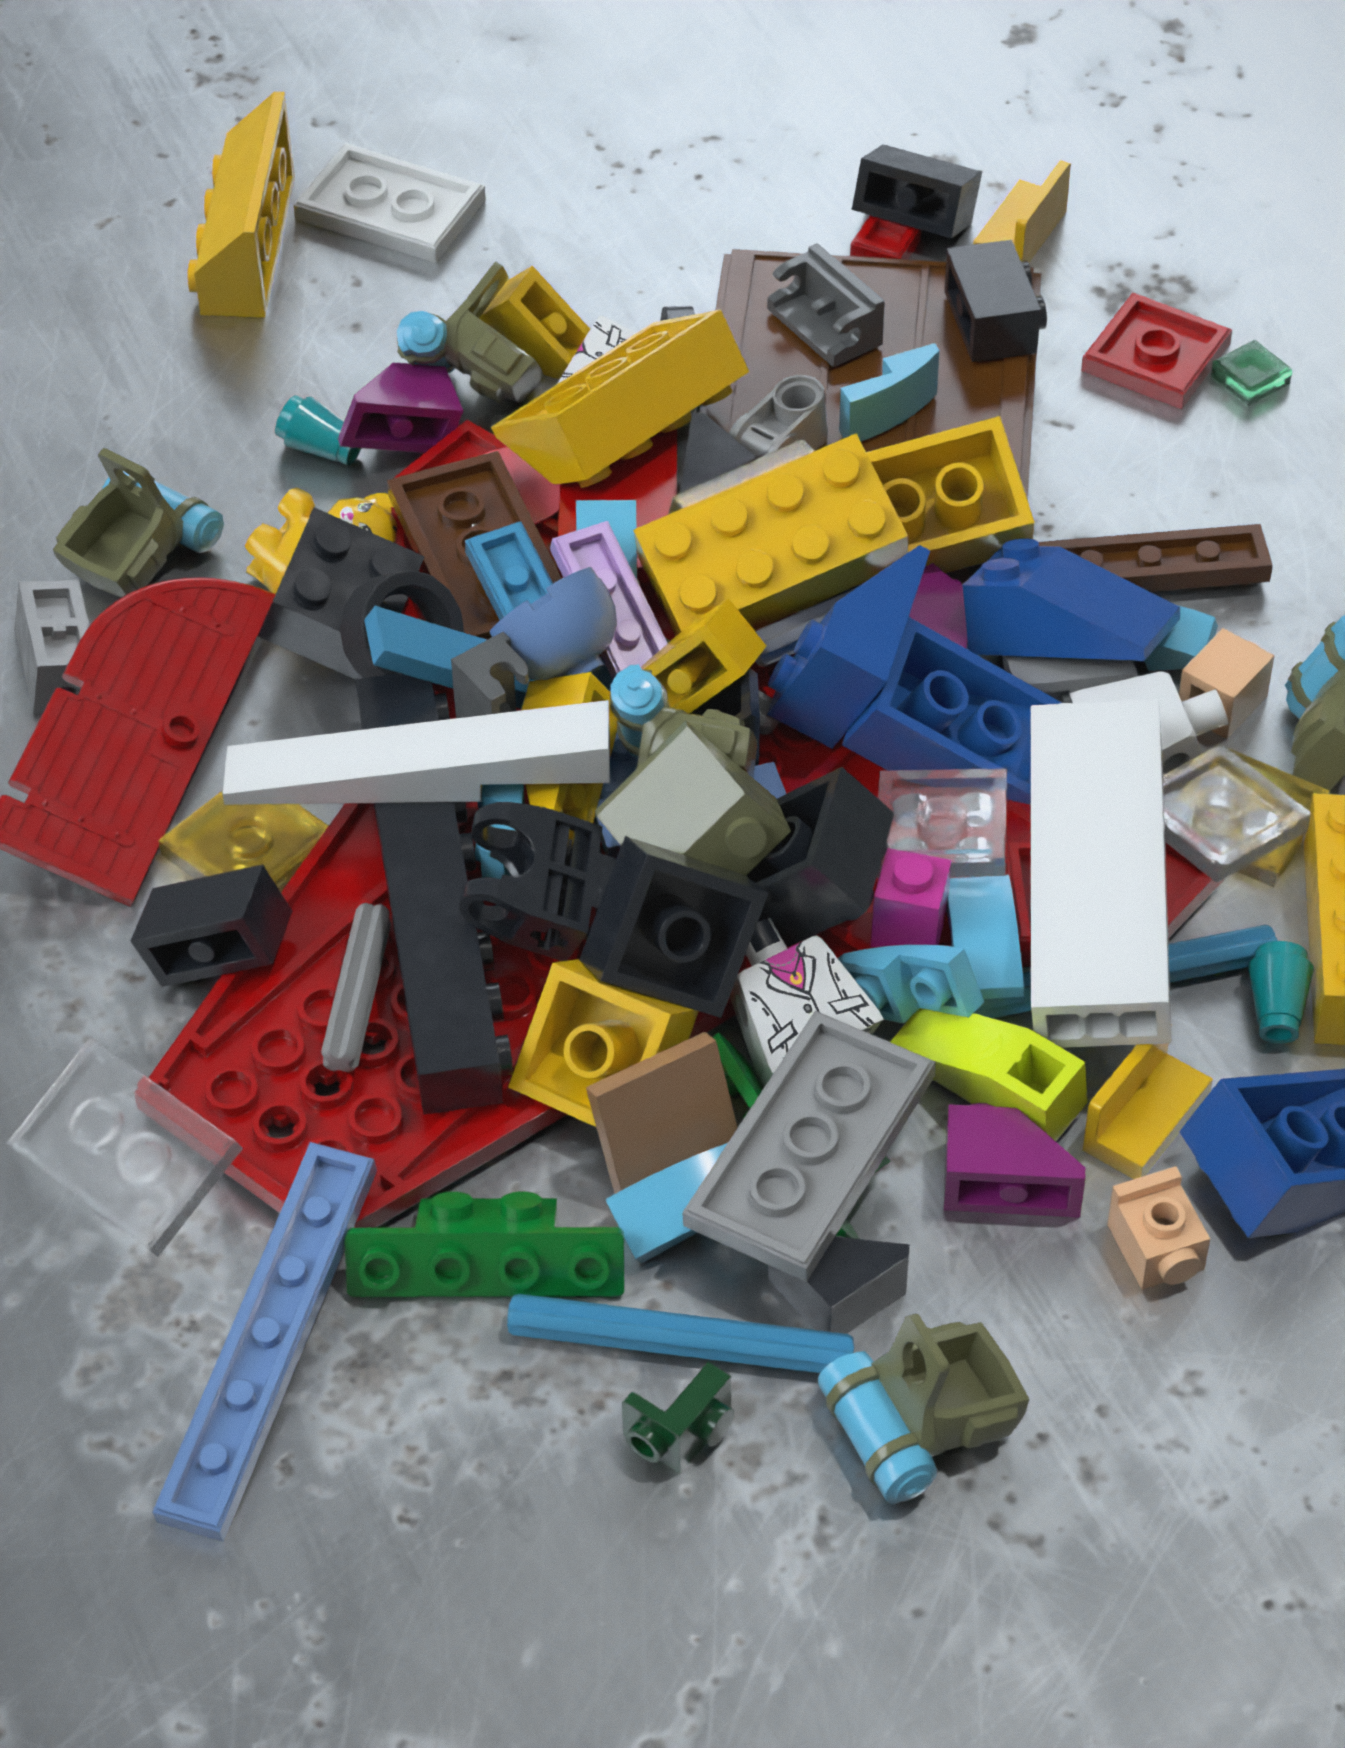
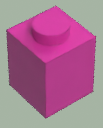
M887 848L874 895L871 947L939 945L947 914L952 860Z

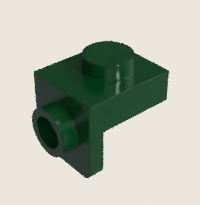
M710 1362L706 1363L665 1412L635 1392H631L622 1402L623 1435L628 1445L646 1461L651 1463L661 1461L679 1474L684 1471L705 1444L712 1447L724 1437L734 1418V1409L731 1408V1376Z

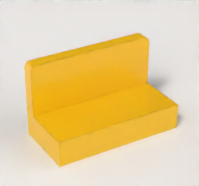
M1060 160L1041 186L1019 179L977 235L973 245L1012 239L1020 261L1026 260L1030 263L1067 212L1071 163Z
M1169 1043L1136 1045L1092 1098L1088 1106L1083 1151L1132 1179L1148 1174L1178 1136L1182 1127L1211 1092L1213 1078L1167 1054Z

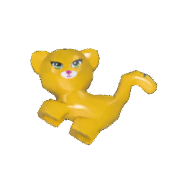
M298 487L290 489L278 505L279 513L287 519L284 525L278 530L275 527L262 523L251 533L244 546L249 554L254 556V559L246 568V573L258 579L266 586L269 592L274 594L278 590L310 514L315 507L311 494ZM375 493L363 499L359 497L339 499L327 512L391 542H395L397 523L391 515V507L393 508L387 493Z

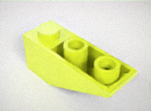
M919 1008L890 1041V1043L935 1061V1077L933 1080L971 1104L986 1103L995 1107L1018 1108L1055 1141L1059 1139L1088 1103L1085 1062L1029 1028L975 1013L970 1017H963Z

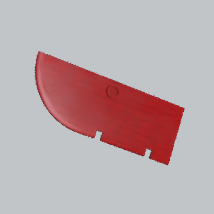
M180 578L142 587L123 596L107 607L83 634L62 675L65 681L81 688L79 694H73L62 688L54 690L8 781L12 788L28 794L25 802L23 803L8 795H1L0 850L131 907L258 636L275 594L249 584L226 579Z

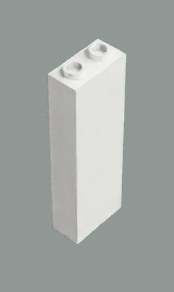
M1159 698L1031 705V1012L1034 1032L1061 1048L1172 1043L1163 760Z

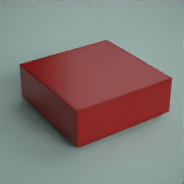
M869 215L850 244V256L909 260L921 241V229Z

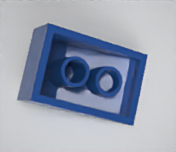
M1024 538L1005 542L962 585L968 650L976 655L1145 661L1181 619L1179 606L1062 547L1039 546V542L1035 539Z
M921 545L917 546L838 600L820 623L813 619L808 622L797 641L794 657L785 653L772 672L768 687L776 691L767 715L833 749L888 681L930 550Z
M908 617L887 683L847 730L842 745L895 775L1031 805V705H1049L1062 702Z
M1345 1069L1220 1079L1179 1131L1196 1157L1198 1165L1207 1174L1228 1206L1233 1219L1248 1238L1296 1233L1345 1213Z

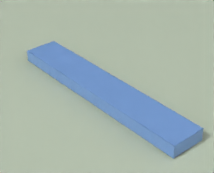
M310 1142L152 1513L157 1523L224 1542L345 1250L346 1232L349 1228H354L376 1175L377 1168L374 1159Z

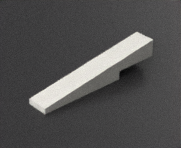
M609 700L227 746L223 784L224 805L482 802V785L610 783Z

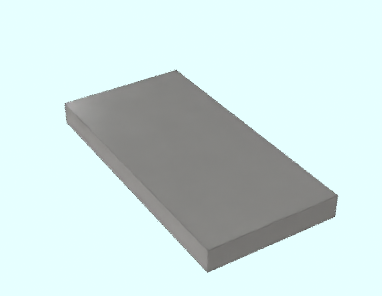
M814 1011L682 1212L683 1226L807 1282L935 1077V1061Z

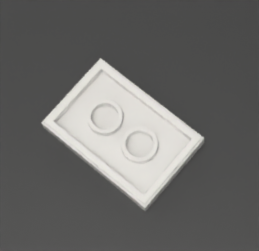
M344 143L293 204L295 220L437 263L485 202L486 195L485 185Z

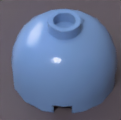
M587 567L545 588L548 593L532 604L526 600L503 617L490 630L492 637L504 632L511 639V648L528 666V677L530 680H548L554 677L586 672L594 674L604 666L599 655L611 644L617 627L616 607L602 579L598 578L592 567Z

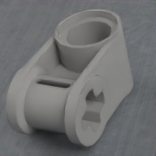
M794 375L783 379L749 413L741 416L730 430L729 435L756 456V466L764 470V473L812 453L827 440L828 423L824 388L821 382L814 377Z

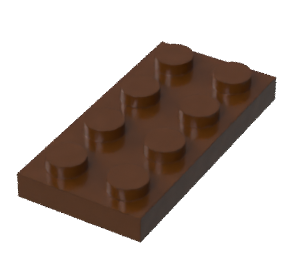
M499 451L387 480L388 497L414 552L425 556L421 564L423 573L434 576L450 590L461 609L464 633L488 640L492 638L490 630L500 621L465 553V540L521 521L552 582L555 583L562 579Z

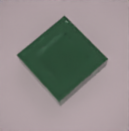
M1254 339L1214 360L1211 377L1249 407L1289 385L1293 369Z

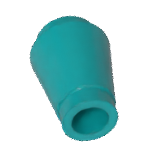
M298 395L292 396L278 416L275 434L284 439V445L287 448L335 462H341L347 466L354 463L362 449L340 447L338 437L344 421L312 396H308L305 399Z
M1288 941L1264 943L1255 950V958L1248 964L1259 1025V1036L1270 1043H1290L1299 1037V1027L1302 1022L1314 966L1308 960L1307 950L1299 944Z

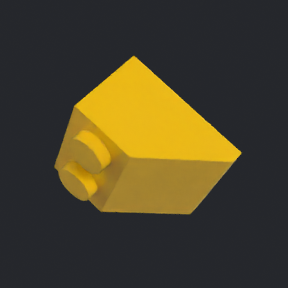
M579 959L552 963L508 1088L596 1127L586 1087L688 1040L699 1011L600 981Z

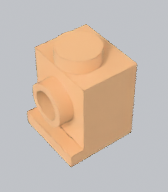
M1176 1166L1114 1185L1112 1189L1107 1226L1141 1290L1162 1283L1169 1285L1179 1284L1189 1280L1199 1271L1205 1270L1210 1237L1181 1186L1182 1176Z

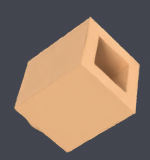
M1222 628L1182 670L1179 697L1181 701H1185L1216 689L1229 724L1211 731L1228 739L1267 698L1275 655L1265 651L1255 643Z

